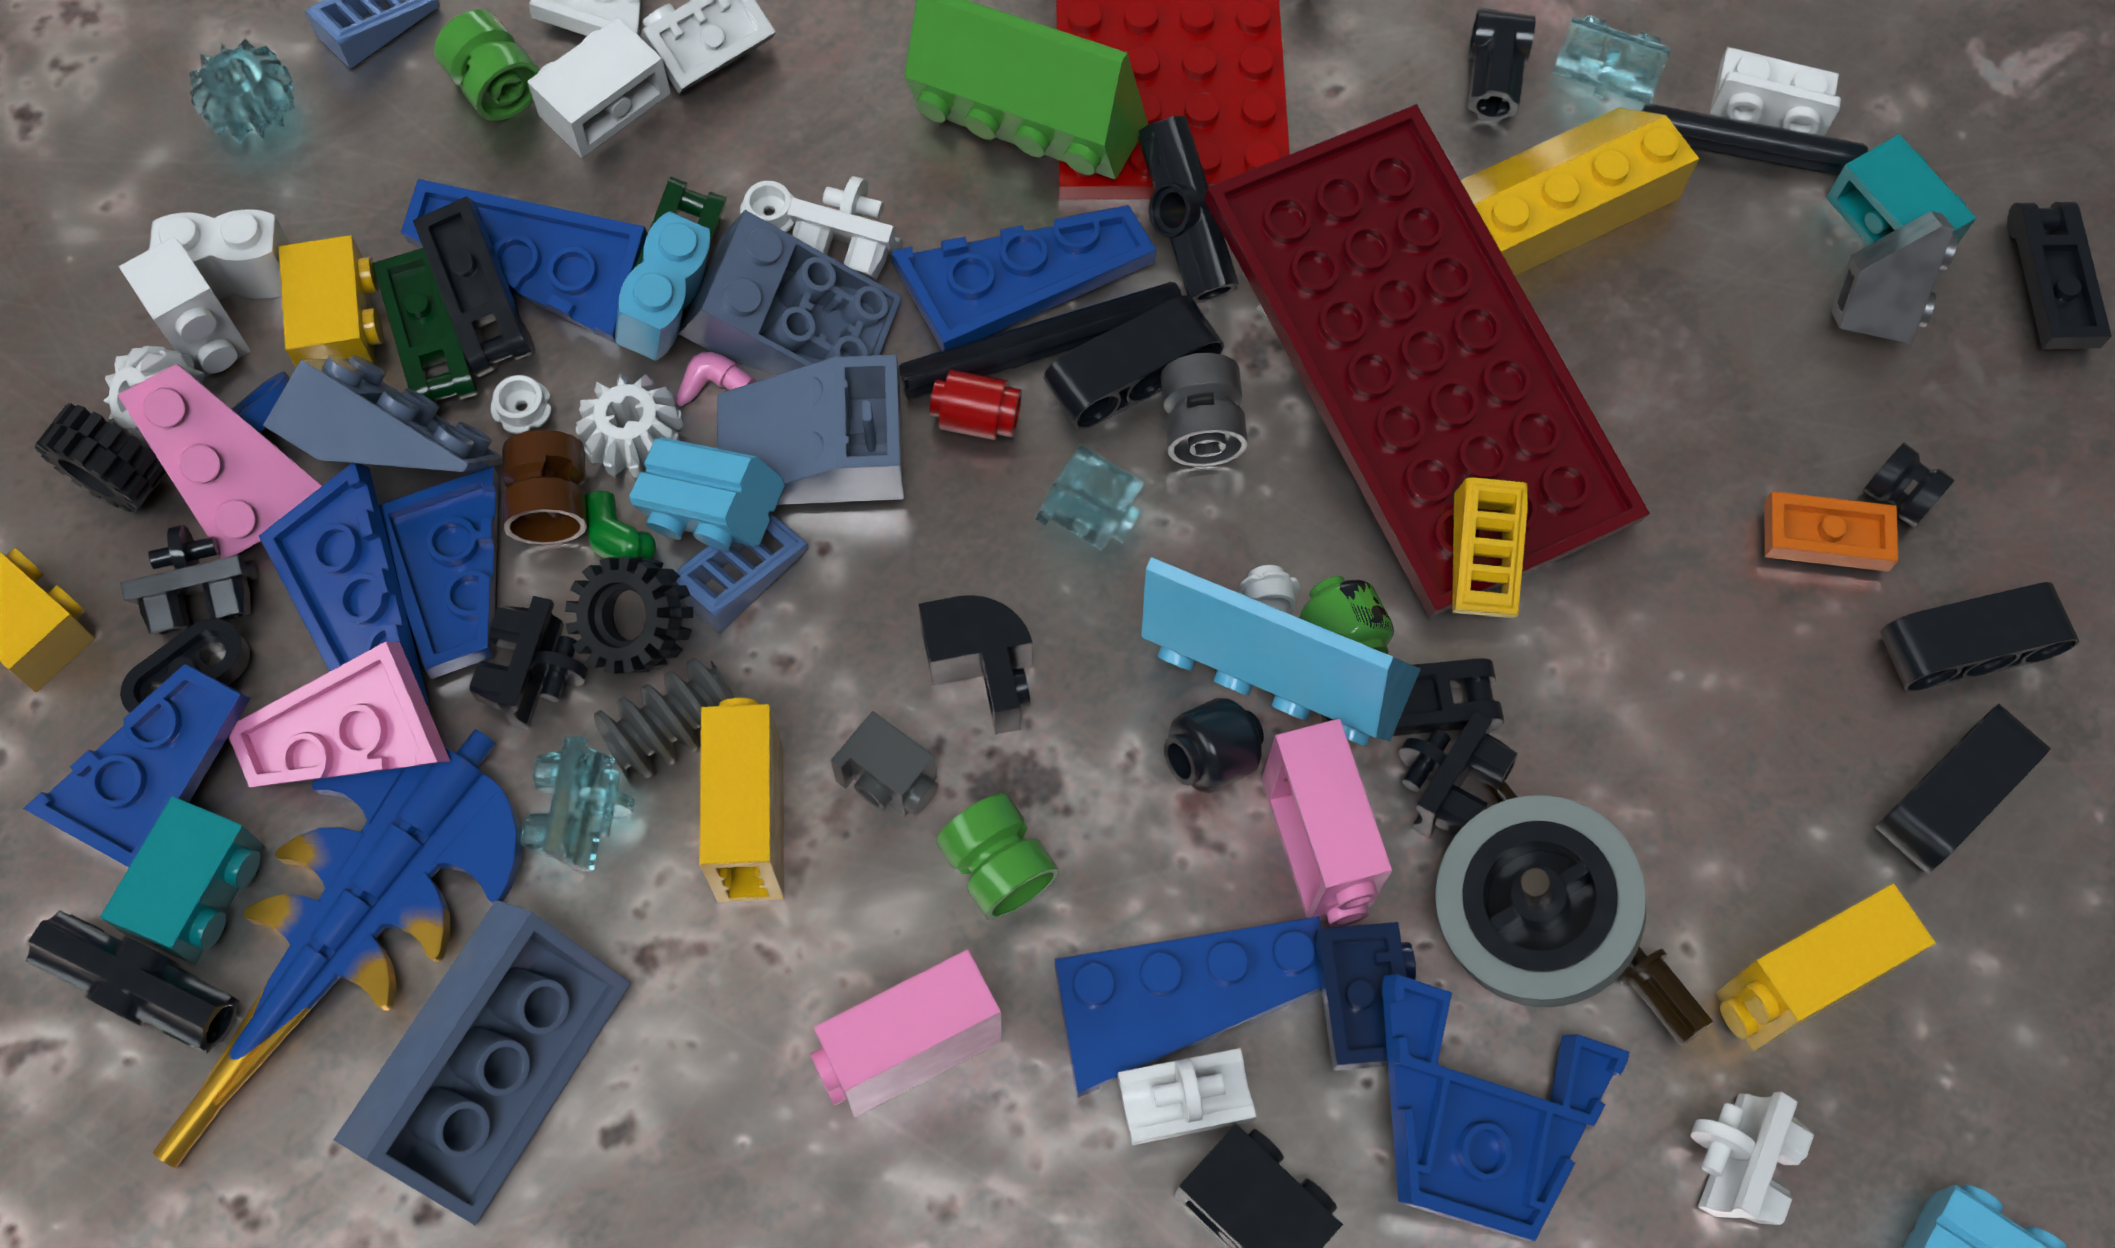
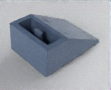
M744 210L721 236L705 272L702 285L691 304L679 335L740 365L779 375L833 357L879 355L902 296L749 211Z
M897 354L833 357L719 393L717 396V449L757 456L781 476L785 487L777 505L904 499L901 390Z
M329 355L327 359H301L263 426L317 460L457 472L498 466L502 462V456L489 448L492 440L486 434L463 422H458L456 427L436 415L439 406L432 400L411 389L406 388L403 393L397 391L382 381L386 375L382 369L356 355H351L349 360Z

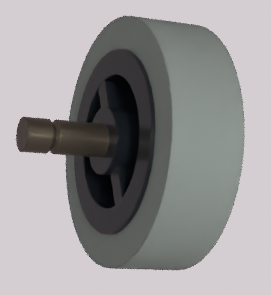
M1549 795L1521 796L1502 801L1483 810L1463 826L1453 838L1444 854L1437 875L1435 900L1437 916L1449 947L1465 971L1475 981L1495 995L1511 1002L1533 1007H1558L1588 999L1611 985L1625 971L1637 953L1642 941L1647 915L1646 888L1642 869L1634 850L1623 834L1608 819L1588 806L1570 799Z

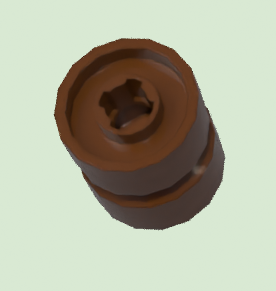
M552 430L526 431L513 435L506 440L502 447V480L507 487L503 494V529L505 533L517 541L539 545L561 544L575 540L583 535L587 528L586 494L583 488H581L586 480L585 452L582 441L573 435Z

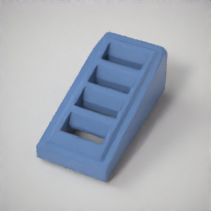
M322 0L307 9L305 14L315 35L351 69L440 7L438 0H408L405 2L402 0ZM387 1L392 7L383 10L379 5ZM368 13L372 15L366 19L362 18Z
M771 512L768 513L770 521L766 532L783 546L775 553L761 542L760 545H755L754 547L732 542L728 551L708 546L676 572L680 577L673 584L686 585L691 595L681 600L689 607H693V611L720 634L808 550L807 543ZM745 546L763 560L757 567L753 566L739 554ZM727 563H731L745 576L736 581L722 568ZM712 578L725 589L719 596L705 585Z

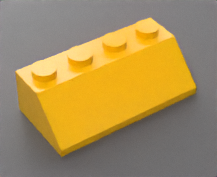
M1617 108L1462 179L1461 182L1513 274L1517 276L1680 199L1699 158L1666 115Z

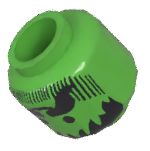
M1334 576L1321 581L1311 589L1309 593L1311 599L1304 605L1300 613V619L1388 654L1387 645L1394 635V627L1379 596L1370 583L1359 579L1345 581L1342 576Z

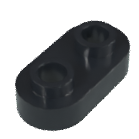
M210 618L198 621L129 671L121 686L120 696L122 704L130 713L184 664L197 668L220 682L229 685L240 677L248 665L250 658L248 643L240 632L225 620ZM226 651L225 657L215 665H209V660L215 653Z

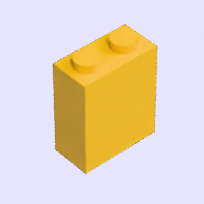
M730 698L721 701L719 706L701 707L700 867L717 903L784 900L783 747L770 704H759L756 700L749 698Z
M1892 883L1757 959L1715 992V994L1721 1001L1720 1011L1729 1029L1738 1038L1746 1039L1754 1052L1882 979L1936 944V942L1896 885Z

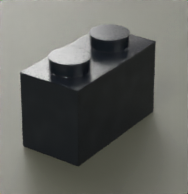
M1237 1124L1230 1129L1178 1186L1174 1195L1227 1248H1323L1343 1225L1333 1215L1337 1205L1322 1188L1307 1178L1300 1184L1280 1165L1284 1156L1271 1140L1256 1129H1252L1247 1134Z

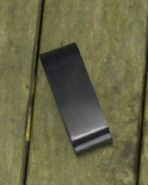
M1183 295L1173 298L1066 352L1050 364L1043 378L1075 428L1080 430L1088 429L1161 392V373L1168 363L1180 357L1196 353L1221 354L1224 349V343L1193 298Z
M2051 582L2037 583L1911 613L1890 622L1880 631L1903 688L1908 692L1924 690L2041 662L2071 650L2080 642Z
M1998 703L1958 741L1875 828L1928 874L1941 864L2045 757L2051 748Z

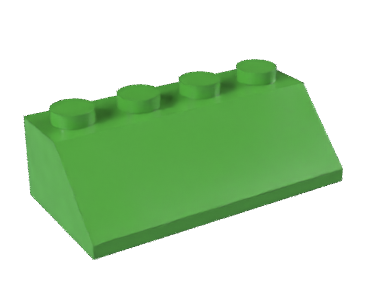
M916 0L904 77L915 99L917 109L925 117L938 123H943L947 120L967 127L972 133L986 140H992L995 137L1010 142L1034 157L1047 155L1064 161L1071 168L1085 175L1098 173L1116 180L1139 141L1138 137L1140 135L1138 131L1148 125L1127 52L968 0Z

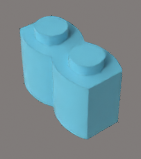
M670 211L662 215L653 224L645 240L642 263L629 273L621 287L615 331L616 344L655 361L663 357L670 350L680 330L683 309L695 299L703 282L710 245V230Z

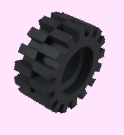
M72 403L64 406L35 444L36 451L42 454L41 457L46 462L55 465L54 469L59 473L72 478L73 483L79 487L87 488L95 497L99 499L104 498L110 505L117 508L120 506L128 512H138L167 473L158 458H156L155 453L151 449L143 447L141 445L142 441L134 435H127L122 431L123 428L116 423L110 424L102 415L94 411L91 414L85 407L80 405L74 406Z
M608 557L599 560L601 565H589L584 569L582 573L588 581L575 580L570 589L572 592L580 595L579 601H566L565 612L576 613L577 622L565 624L568 635H581L582 639L572 646L578 654H591L586 663L594 668L605 667L604 672L638 673L661 669L668 665L665 658H677L683 649L675 643L676 640H689L692 631L690 628L681 626L682 618H694L693 607H681L680 600L691 595L686 585L673 584L680 577L673 569L662 568L663 562L641 557ZM632 590L640 595L646 611L644 628L641 634L633 640L623 638L618 633L614 622L616 601L623 592Z

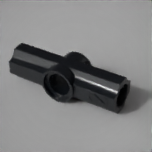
M1172 116L1150 123L1138 131L1140 135L1138 137L1155 190L1149 203L1150 222L1156 232L1161 236L1170 238L1186 293L1193 298L1195 303H1202L1225 296L1238 289L1237 285L1239 282L1224 235L1204 200L1207 188L1214 184L1207 183L1187 117Z
M59 910L48 920H42L28 941L30 947L26 962L86 992L85 998L139 1026L146 1022L162 1030V1033L194 1049L198 1048L208 1053L217 1043L224 1041L236 1022L235 1015L240 1001L234 996L180 970L179 967L181 965L156 950L127 936L119 940L105 933L104 930L81 920L72 914L69 915Z

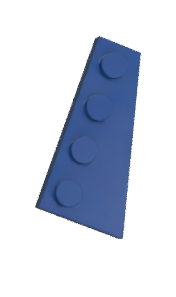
M417 180L401 229L402 235L409 243L423 248L412 220L467 196L477 204L511 293L616 343L615 331L619 295L625 279L636 267L648 235L644 226L427 180Z
M1126 205L1058 218L1054 220V226L1029 231L1024 230L1022 225L1001 229L1000 236L967 242L964 236L941 241V248L913 253L912 247L891 250L892 263L943 351L985 338L1155 263L1157 250L1130 206Z
M351 463L261 533L259 538L329 671L386 641L400 642L426 705L429 706L370 468L360 463Z
M1319 916L1055 959L1054 966L1077 1098L1117 1079L1118 1072L1155 1065L1160 1059L1190 1046L1196 1047L1218 1037L1220 1033L1247 1021L1253 1022L1322 992L1314 942L1316 930L1322 929Z

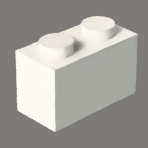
M619 17L602 29L591 32L582 43L558 60L543 66L537 75L527 81L539 117L581 158L671 94L662 58Z
M176 236L118 266L174 350L179 351L181 354L192 356L194 369L204 372L205 377L212 373L226 370L237 359L251 352Z

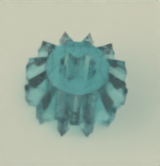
M244 39L236 49H230L221 42L220 53L216 56L200 55L202 69L189 73L190 85L193 88L190 92L191 102L198 115L204 118L209 128L215 131L218 136L229 132L230 136L240 143L249 132H254L264 139L265 127L270 124L284 127L283 112L295 109L294 96L291 92L294 89L292 86L293 80L287 67L281 64L276 54L271 52L267 45L255 49L254 46Z

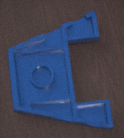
M1398 974L1384 976L1382 995L1398 1203L1516 1239L1536 1241L1575 1165V1162L1570 1158L1586 1127L1595 1126L1605 1107V1104L1600 1100L1612 1076H1620L1628 1062L1629 1051L1578 1034L1562 1035L1550 1101L1440 1066L1438 1059L1452 992Z

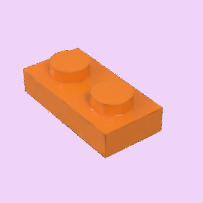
M1772 491L1764 502L1766 558L1890 572L1898 563L1897 505Z

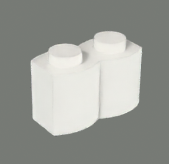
M244 209L227 212L215 218L204 214L186 212L166 215L152 221L149 250L176 236L218 300L234 293L252 299H270L282 296L278 246L291 243L275 215L262 210Z

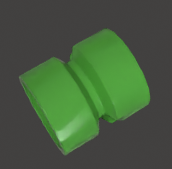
M481 9L467 11L453 18L442 28L434 46L437 62L452 81L461 87L464 96L482 117L492 121L512 118L524 111L534 101L527 81L537 75L540 69L523 48L515 43L513 36L493 13Z
M1005 793L991 795L965 809L952 819L936 838L938 847L952 868L958 869L961 874H972L967 883V890L987 920H996L1018 910L1041 894L1059 875L1058 867L1041 842L1034 838L1023 839L1028 829L1024 823V817L1009 795Z

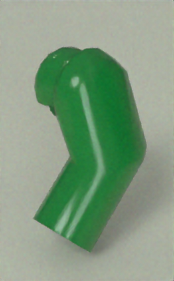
M595 491L586 495L588 536L590 546L596 555L602 558L641 557L653 559L656 550L654 538L649 532H637L634 527L618 521L613 493Z

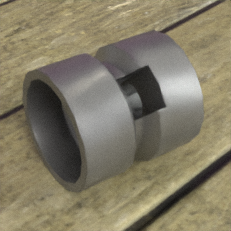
M1196 353L1180 357L1168 363L1161 373L1163 406L1168 413L1165 421L1168 455L1173 461L1196 467L1214 466L1238 458L1246 451L1248 442L1245 415L1240 407L1242 387L1240 369L1236 361L1221 354Z

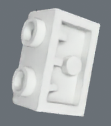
M691 0L676 10L671 4H666L652 12L643 20L645 28L642 30L640 38L662 58L667 77L677 92L681 94L773 38L776 31L755 0Z
M1727 47L1720 62L1710 114L1825 136L1840 109L1841 99L1835 96L1839 74Z

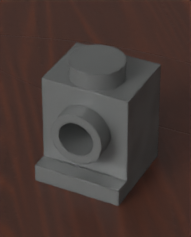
M874 711L869 714L831 759L837 783L846 789L855 779L857 781L854 784L855 790L867 802L883 811L890 805L904 817L908 812L914 816L919 814L930 802L938 788V783L935 782L937 778L935 756Z

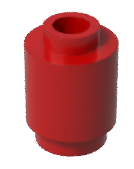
M950 370L946 381L936 379L934 383L929 414L930 416L939 417V430L996 441L999 435L1013 437L1020 414L1022 389L1009 387L1008 380Z

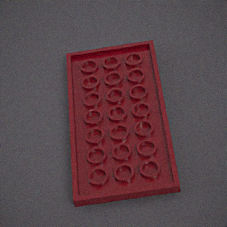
M1417 104L1207 188L1204 197L1206 204L1429 618L1452 608L1454 493L1467 478L1475 477L1528 484V508L1522 576L1642 522L1650 514ZM1478 509V511L1502 513V511ZM1476 529L1475 537L1502 540V532ZM1473 556V564L1502 566V558ZM1471 580V590L1489 592L1502 586V583Z

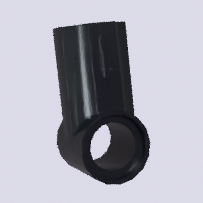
M1478 8L1469 47V59H1474L1467 109L1475 112L1479 120L1499 122L1504 118L1516 116L1520 105L1523 71L1527 65L1533 43L1536 16Z

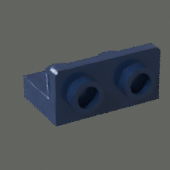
M1398 922L1317 929L1314 934V942L1333 1071L1388 1066L1382 983L1386 975L1398 974L1413 980L1416 979V963L1411 943L1401 942Z

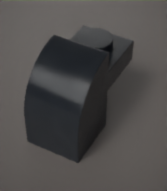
M963 595L919 603L921 630L933 686L983 676L995 735L1021 730V707L1031 705L1024 668L1032 667L1033 642L1022 619L1006 605L983 596Z

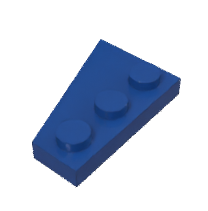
M494 466L379 505L405 610L424 668L431 679L493 657L494 644L490 639V626L495 615L499 476Z
M184 664L124 718V726L96 751L88 750L70 766L73 771L49 793L41 792L23 809L129 868L171 796L188 803L190 802L251 698L197 668Z

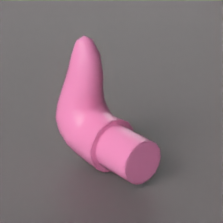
M701 352L693 356L688 363L675 402L678 406L690 403L700 393L705 384L710 381L717 384L720 388L731 390L754 383L756 379L741 370L738 363L721 354Z

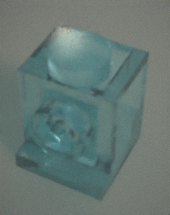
M1080 444L1054 481L1036 520L1047 525L1051 519L1103 551L1112 537L1123 543L1142 511L1132 504L1143 487L1144 482Z

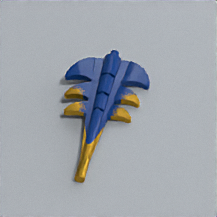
M474 729L457 753L445 748L451 762L313 781L312 788L318 794L338 796L357 804L364 812L367 822L361 832L342 827L318 828L298 835L276 850L275 857L282 863L299 865L316 872L323 882L325 890L318 900L303 895L282 894L265 898L245 908L243 915L247 920L278 931L287 939L290 946L197 1095L152 1152L154 1156L169 1166L176 1168L226 1102L339 978L359 985L370 995L373 1002L384 1011L390 1010L394 1005L395 971L386 950L376 939L384 929H397L409 933L420 942L426 955L432 961L440 962L443 960L450 937V911L443 893L432 880V877L439 869L462 871L473 877L482 886L487 899L492 904L495 900L504 901L513 886L520 868L524 837L517 810L508 795L494 780L478 769L496 745L492 739Z

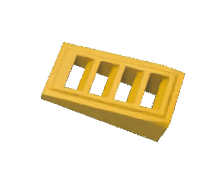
M1471 477L1465 479L1454 493L1452 613L1512 619L1518 616L1528 508L1527 483ZM1478 509L1502 511V513L1478 511ZM1476 529L1502 532V540L1475 537ZM1473 556L1502 558V566L1473 564ZM1471 580L1502 583V593L1471 590Z

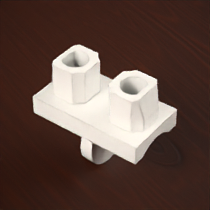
M852 176L844 191L829 186L826 187L823 203L838 207L840 210L792 197L787 215L795 224L792 236L828 255L832 239L850 244L844 265L875 282L886 263L887 256H892L891 250L901 249L903 241L901 238L895 237L894 226L861 217L863 214L880 219L884 208V202L867 197L868 184L866 179Z
M1241 1048L1118 1072L1117 1075L1131 1145L1255 1121L1257 1117L1247 1083Z
M1773 1092V1095L1770 1097H1758L1747 1093L1738 1094L1735 1105L1724 1104L1718 1122L1708 1119H1698L1695 1121L1691 1137L1698 1144L1708 1149L1701 1168L1710 1174L1698 1206L1700 1209L1714 1217L1744 1218L1759 1224L1781 1225L1785 1222L1792 1198L1789 1190L1771 1180L1776 1164L1779 1162L1782 1165H1799L1807 1157L1814 1137L1813 1132L1793 1116L1798 1104L1796 1100L1783 1092Z

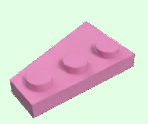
M178 363L117 394L208 537H215L219 547V555L222 559L234 556L260 542L259 535L323 486Z
M386 641L236 722L228 736L249 787H264L451 762L400 642Z

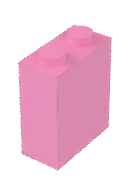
M969 949L813 1027L821 1048L810 1053V1056L832 1104L835 1106L846 1100L856 1118L1002 1042L1001 1011Z

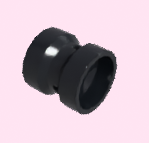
M1903 442L1862 491L1877 502L1887 501L1891 505H1897L1898 518L1911 528H1914L1952 485L1955 479L1941 469L1930 470L1920 462L1919 453ZM1915 480L1918 482L1917 486L1909 495L1906 494L1904 490Z

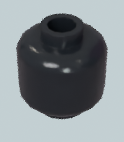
M1215 698L1180 714L1172 721L1168 738L1164 743V755L1167 765L1174 777L1183 785L1192 786L1200 792L1213 793L1249 776L1257 770L1262 757L1263 728L1258 718L1251 711L1245 710L1231 699Z

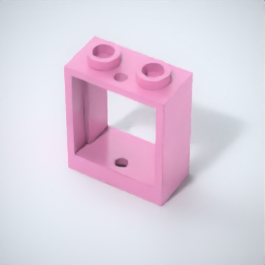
M1341 719L1275 735L1263 772L1262 782L1306 917L1313 918L1319 916L1320 922L1328 920L1330 927H1341L1358 922L1368 916L1367 909L1373 907L1393 870Z

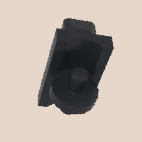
M185 525L168 528V547L148 552L149 561L153 569L174 565L175 570L120 582L124 601L138 604L140 614L149 634L160 636L183 631L191 626L184 596L204 592L210 618L230 620L250 615L251 604L248 581L259 578L255 561H243L239 555L200 564L199 559L219 555V547L215 537L194 541L189 529Z
M533 596L529 608L497 607L490 626V639L494 646L514 650L509 666L481 661L476 666L470 683V692L476 701L502 710L511 725L529 729L540 696L546 700L557 702L564 685L581 686L585 683L588 674V668L573 658L575 649L572 645L577 640L569 636H561L564 623L552 614L554 603L551 599Z
M1475 711L1448 755L1443 751L1451 738L1440 729H1434L1427 742L1418 738H1407L1398 751L1400 759L1410 768L1402 780L1403 785L1412 791L1418 792L1426 779L1431 780L1417 803L1416 809L1420 814L1413 824L1414 830L1429 838L1436 827L1457 835L1461 828L1473 817L1487 809V802L1461 788L1468 775H1471L1499 791L1511 773L1518 754L1499 739L1489 735L1492 719Z

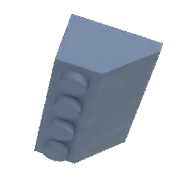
M495 900L333 1140L471 1224L476 1225L631 982L533 912Z

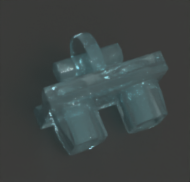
M1586 15L1582 19L1573 16L1552 73L1595 86L1592 96L1604 99L1606 92L1610 91L1649 104L1672 48L1661 45L1660 38L1643 32L1633 36L1609 28L1605 20Z
M582 736L564 737L562 751L537 756L533 773L535 789L547 796H553L550 813H533L525 818L520 842L523 847L535 854L555 858L575 871H594L600 838L609 837L612 819H625L633 815L635 800L631 796L618 791L621 773L612 770L614 758L591 749L587 745L588 740Z

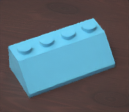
M1151 557L1146 567L1141 637L1161 645L1156 657L1189 671L1193 670L1196 661L1217 669L1213 679L1215 683L1249 696L1253 685L1273 693L1275 696L1271 707L1307 721L1311 710L1333 720L1341 719L1347 739L1359 745L1367 747L1371 736L1391 741L1421 670L1420 668Z

